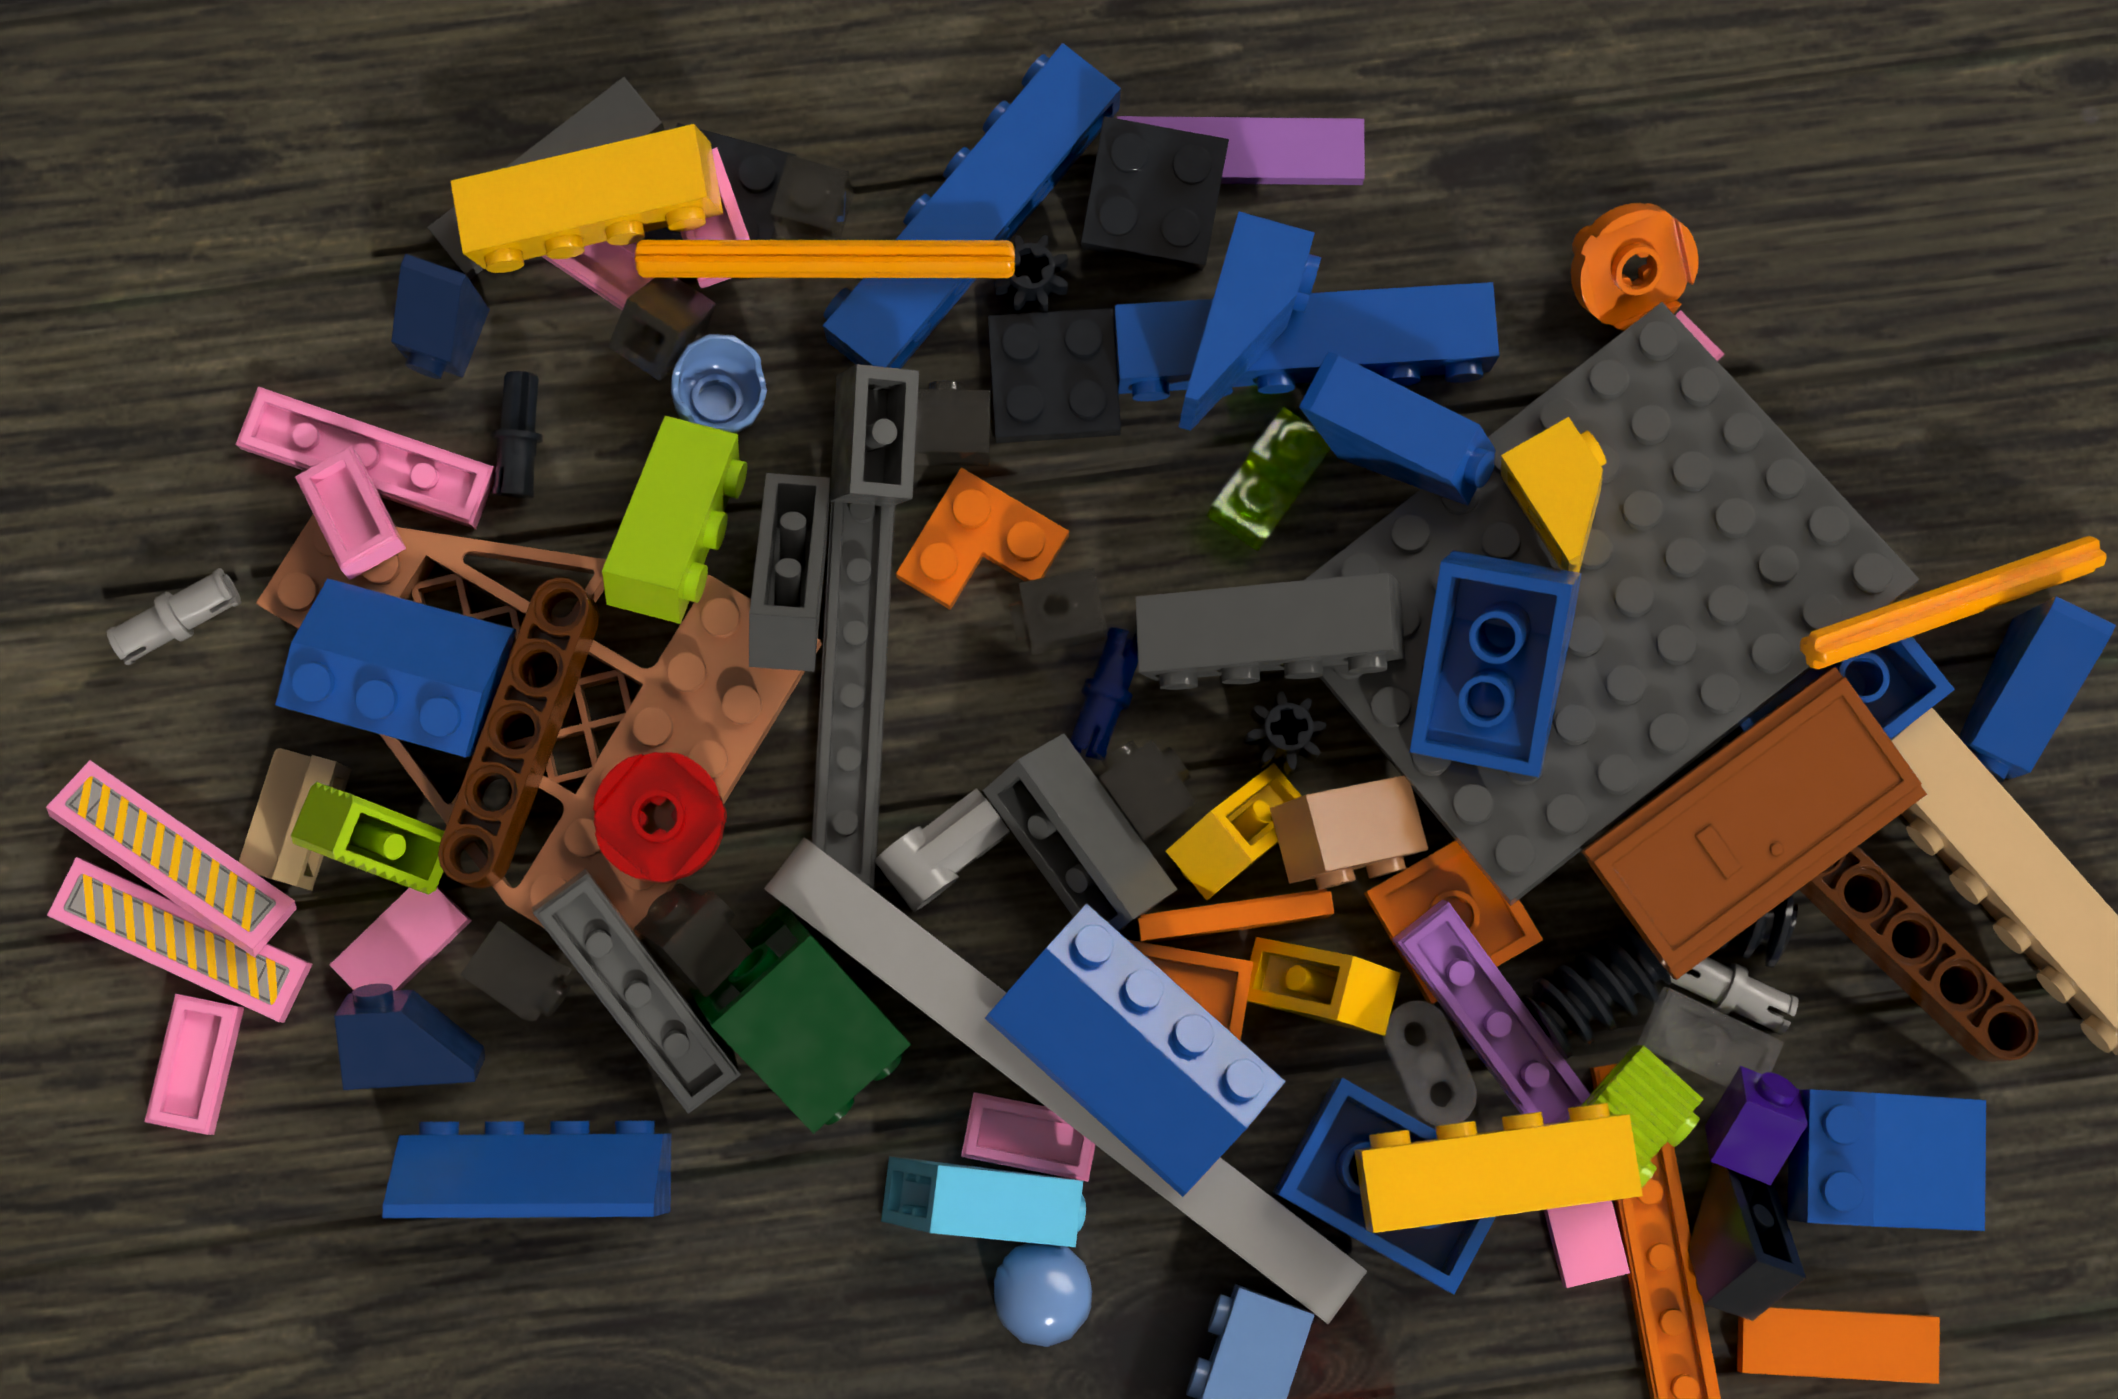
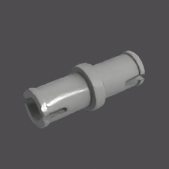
M218 568L209 576L174 595L170 592H165L155 597V605L116 627L109 628L107 630V637L117 656L121 660L123 659L126 665H131L140 657L173 639L182 642L192 637L194 627L232 606H238L241 604V598L230 577L227 574L225 575L224 570Z
M1707 957L1693 967L1691 972L1685 973L1677 980L1673 979L1670 975L1671 983L1712 1001L1713 1010L1724 1015L1733 1011L1771 1029L1778 1035H1782L1788 1029L1791 1022L1784 1019L1782 1015L1767 1008L1773 1006L1791 1016H1795L1797 1011L1798 998L1796 996L1785 994L1749 977L1748 969L1737 963H1732L1728 967Z

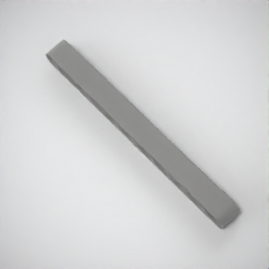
M806 838L800 841L764 889L1327 1324L1331 1322L1367 1273V1270L1221 1157L1182 1197L985 1019L988 1013L1006 994L1003 989Z

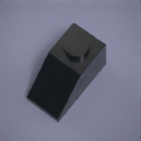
M1713 1163L1688 1246L1689 1257L1696 1276V1286L1705 1305L1753 1321L1805 1280L1806 1276L1774 1181L1771 1185H1768Z

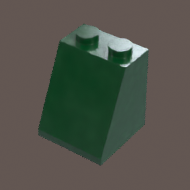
M784 904L689 989L711 1027L813 1134L824 1124H834L844 1117L851 1109L854 1097L872 1080H881L893 1072L902 1060V1053L911 1045L894 1023L799 918Z

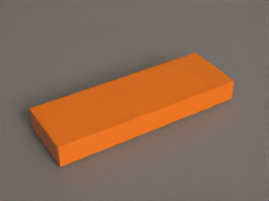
M1327 889L1143 914L1137 919L1136 928L1138 942L1153 943L1329 918L1334 914L1331 891L1327 892Z
M1770 1307L1753 1321L1738 1316L1737 1371L1750 1374L1939 1384L1940 1317Z

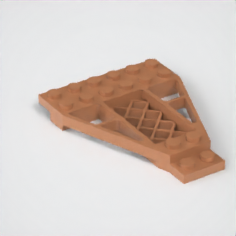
M313 514L256 604L299 629L327 579L345 582L426 604L424 593L457 585L463 615L488 622L511 617L512 626L516 629L515 639H517L522 625L521 615L525 617L530 602L465 564L463 560L465 555L594 574L585 591L592 597L595 603L604 591L602 569L606 559L396 527L406 549L349 580L341 571ZM436 565L451 573L427 580ZM707 575L706 585L700 601L693 603L658 662L648 669L635 665L593 640L588 655L613 670L583 678L580 675L574 692L582 724L560 729L556 741L585 734L592 767L558 776L553 752L551 753L546 766L548 778L543 775L539 788L561 801L564 808L563 815L521 883L513 888L506 878L503 877L502 880L492 886L508 907L543 927L533 914L532 907L586 869L640 940L643 938L677 881L662 884L638 880L623 873L607 860L601 852L595 836V811H593L595 794L605 776L626 758L653 752H672L687 756L701 765L719 787L723 804L726 802L805 671L749 667L750 598L713 576ZM467 583L505 606L474 614ZM579 600L567 616L558 618L551 615L552 625L562 627L575 621L580 612ZM817 639L816 653L822 645L819 639ZM531 667L528 677L531 687L537 688L533 667ZM628 679L642 686L634 700L632 699ZM618 680L626 713L591 721L584 689ZM617 726L599 755L594 732ZM379 734L447 825L459 792L450 804L403 740ZM534 736L507 742V745L510 749L524 748L531 742ZM584 780L576 794L562 787V785ZM667 800L660 807L650 802L645 806L643 812L649 818L647 825L644 827L647 833L653 834L659 828L669 832L676 822L671 817L672 811L675 809L672 802ZM477 840L465 846L466 852L478 868L482 869L488 861L486 851Z

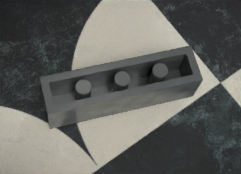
M1389 572L1135 597L1139 673L1159 681L1161 689L1181 690L1198 687V677L1220 675L1224 684H1250L1260 681V672L1284 670L1285 678L1309 679L1323 676V666L1348 664V672L1377 673L1387 670V661L1405 659L1401 583Z

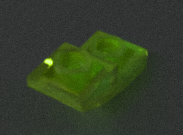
M1283 407L1251 449L1243 465L1214 501L1206 516L1256 551H1259L1328 455L1331 448L1314 427Z

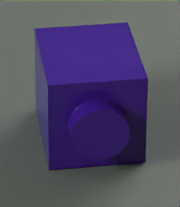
M1740 1066L1705 1124L1710 1162L1771 1185L1807 1127L1800 1089L1778 1074L1772 1072L1760 1074Z

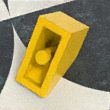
M1569 417L1502 454L1501 477L1559 568L1579 573L1601 492L1602 466L1606 464V458L1595 437L1588 430L1580 434Z
M1273 763L1212 809L1170 846L1166 852L1181 869L1185 878L1208 900L1278 843L1270 808L1301 797V794Z
M1256 937L1250 961H1253L1247 998L1248 1002L1341 1027L1385 1036L1400 972L1352 955Z

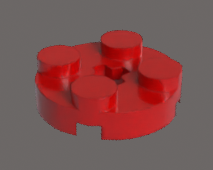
M672 752L639 754L621 761L602 780L595 794L593 811H595L594 826L596 840L607 860L617 869L635 879L669 884L678 879L691 876L704 867L716 853L721 843L727 819V811L723 804L719 787L710 774L694 760L682 754ZM667 800L672 802L675 809L672 811L671 817L676 822L669 832L659 828L653 834L647 833L644 827L647 825L649 818L643 812L645 806L650 802L659 807L665 804Z

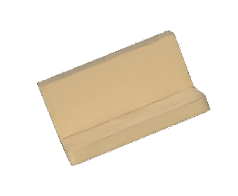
M282 748L276 749L238 862L259 876L313 891L324 856L293 844L291 833L310 787L319 782L344 792L352 769L336 761L315 755L310 757Z

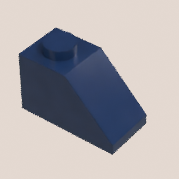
M405 254L400 266L391 342L407 358L405 365L408 368L435 379H441L444 371L463 378L490 309L466 274Z
M389 984L364 985L347 994L334 1015L343 1090L475 1082L485 1061L484 1046L414 990L393 991L392 986Z

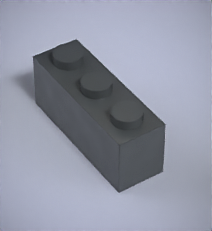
M766 473L749 612V667L812 672L815 670L828 537L830 478Z
M1064 733L1018 759L982 790L1073 917L1087 903L1118 932H1121L1137 921L1141 915L1148 913L1177 890Z

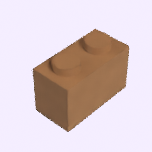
M1405 776L1307 794L1270 808L1289 884L1315 878L1318 890L1355 881L1353 870L1365 867L1369 879L1405 870L1404 857L1428 850L1412 786Z

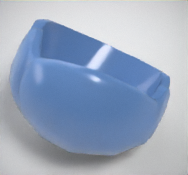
M708 334L688 344L675 363L671 376V396L675 410L681 420L736 434L753 425L764 405L767 393L761 357L755 349L734 335Z
M1026 1243L1015 1247L1004 1258L1003 1263L998 1266L994 1279V1302L997 1316L1003 1326L1022 1343L1049 1347L1071 1339L1086 1321L1091 1310L1092 1286L1085 1263L1067 1246Z

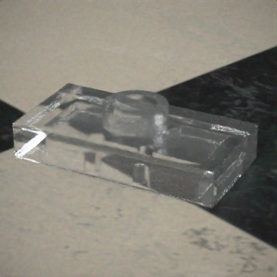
M1663 987L1659 995L1660 1002L1655 1004L1637 1043V1046L1644 1045L1652 1053L1724 1087H1728L1740 1066L1760 1074L1771 1072L1785 1042L1673 989Z

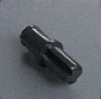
M509 371L504 376L501 429L492 431V438L497 440L493 495L508 498H534L537 443L543 442V435L535 432L539 383L537 374L527 371Z

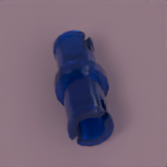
M1109 628L1107 632L1108 637L1093 678L1085 679L1081 693L1086 698L1072 737L1069 739L1079 754L1082 749L1086 750L1088 747L1085 757L1103 761L1106 759V751L1122 709H1129L1133 695L1128 690L1138 665L1137 634L1133 635L1132 640L1127 639L1126 641L1129 631L1125 629Z

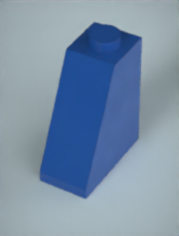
M1329 351L1299 406L1338 459L1467 506L1477 488H1482L1488 482L1494 469L1496 449L1480 424Z
M2057 596L2012 619L1959 734L1962 742L1998 782H2004L2005 778L2010 780L2031 773L2116 627L2115 624Z

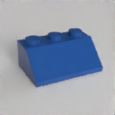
M327 579L291 642L275 706L462 757L473 756L508 663L516 629L345 582Z

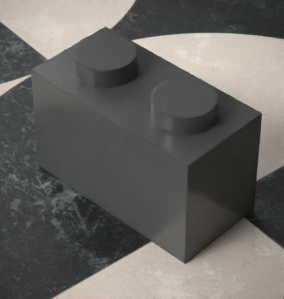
M856 364L836 376L830 501L891 507L912 499L919 371Z

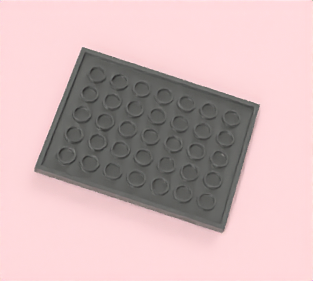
M1663 302L1654 307L1488 437L1496 449L1494 469L1488 482L1482 488H1477L1468 506L1420 489L1305 579L1312 580L1389 572L1401 583L1405 659L1387 661V670L1377 673L1348 672V664L1323 666L1324 675L1320 679L1401 776L1406 777L1416 794L1510 906L1809 672L1812 668L1807 665L1806 657L1799 647L1802 638L1809 636L1812 631L1893 604L1913 590L1919 582V578ZM1569 417L1580 434L1588 430L1595 437L1605 455L1606 464L1602 466L1601 492L1579 572L1582 575L1571 638L1541 775L1538 778L1411 753L1410 746L1441 561L1455 550L1560 569L1502 479L1501 455Z

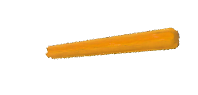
M641 240L636 245L635 266L638 274L643 278H1010L1015 271V248L1009 240Z
M2086 536L1812 631L1809 636L1801 639L1800 651L1805 655L1806 663L1809 667L1821 669L2094 572L2096 568L2104 566L2107 556L2100 549V541L2097 538Z

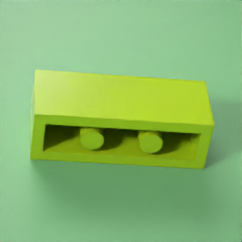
M664 416L602 569L607 605L681 624L689 601L695 603L700 601L708 574V567L704 565L709 549L719 550L727 528L728 515L724 512L729 497L739 498L746 479L747 462L739 460L738 434Z

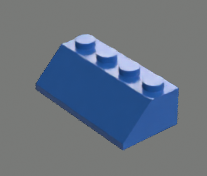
M1087 903L985 1017L991 1025L1182 1197L1187 1194L1248 1128L1286 1082Z
M485 1121L484 1134L459 1135V1122H419V1135H399L383 1201L382 1218L655 1217L671 1212L672 1133L655 1134V1121H615V1134H589L590 1121H550V1134H524V1121Z

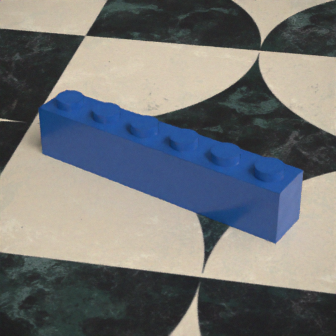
M1064 43L1059 46L1050 58L1045 54L1039 56L1024 75L1022 85L1025 88L1011 104L1005 100L1002 101L990 113L983 125L982 130L986 134L972 150L963 147L948 163L943 173V177L947 180L932 197L925 193L911 206L903 220L907 227L896 240H1010L1101 132L1104 116L1113 118L1119 111L1121 88ZM863 278L852 291L847 287L842 289L827 306L823 315L827 319L823 325L827 342L855 365L861 364L901 369L977 278Z
M1493 282L1311 293L1305 313L1292 310L1286 330L1232 387L1257 386L1258 392L1263 394L1290 392L1295 389V383H1311L1328 351L1355 362L1401 386L1416 384L1421 381L1420 376L1445 374V380L1452 383L1479 380L1483 378V372L1491 371L1499 358ZM1213 299L1115 305L1113 321L1119 394L1132 393V399L1136 401H1158L1170 397V391L1187 390ZM1231 388L1224 396L1231 394L1233 389Z

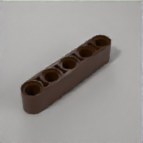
M558 577L547 580L537 588L531 598L440 842L438 858L441 868L448 877L469 887L483 889L494 886L503 879L509 869L598 628L600 614L597 604L580 584L571 579ZM566 598H577L580 602V612L576 620L562 627L552 625L551 613L556 603ZM543 658L556 659L558 669L554 680L544 687H531L528 677L533 664ZM518 719H532L535 731L531 742L524 748L510 749L506 741V734L510 725ZM507 779L511 784V799L502 809L488 811L483 800L484 791L493 781ZM484 840L489 851L488 861L478 872L467 874L461 865L462 851L472 841Z
M1858 846L1799 889L1969 1054L1978 1060L1988 1062L2012 1061L2022 1059L2033 1050L2037 1043L2039 1030L2032 1013ZM1849 879H1856L1861 882L1867 890L1868 901L1862 912L1852 909L1845 900L1844 889ZM1898 924L1908 927L1914 935V950L1907 958L1900 955L1893 947L1892 933ZM1947 969L1956 973L1962 984L1961 996L1955 1003L1945 999L1940 989L1941 976ZM1995 1015L2004 1019L2010 1032L2008 1042L2001 1049L1994 1046L1988 1035L1989 1023Z

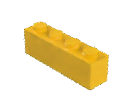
M695 124L451 180L462 253L483 269L493 273L518 270L524 266V260L544 255L551 259L576 257L585 251L584 246L605 241L611 245L633 244L643 240L645 232L666 227L671 231L694 230L706 224L705 218L723 215L711 142Z
M1608 1103L1570 1107L1568 1108L1570 1121L1544 1124L1542 1112L1504 1116L1502 1117L1503 1130L1477 1133L1476 1121H1467L1435 1126L1437 1139L1411 1142L1409 1130L1369 1135L1371 1148L1354 1150L1366 1231L1379 1233L1641 1197L1643 1194L1630 1114L1610 1115Z

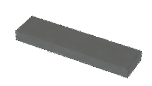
M623 77L505 168L661 132L665 129L660 119L627 79ZM455 206L427 227L469 280L484 270L462 253Z
M586 869L532 907L533 914L688 1114L741 1075L738 1067Z

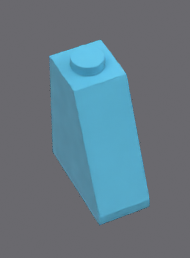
M889 1156L881 1222L935 1234L1076 1247L1077 1232L1081 1230L1086 1216V1202L1082 1195L1083 1181L1058 1176Z

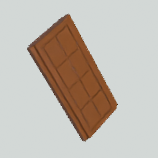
M1831 667L1584 848L1582 853L1661 965L1666 968L1673 979L1677 980L1925 797L1927 793L1922 788L1921 781L1847 678L1843 677L1836 667Z

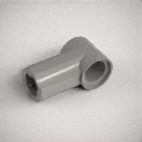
M976 788L922 829L921 826H918L885 849L874 862L910 909L916 912L949 888L959 878L957 873L997 845L1004 837L1010 834V831L988 800Z

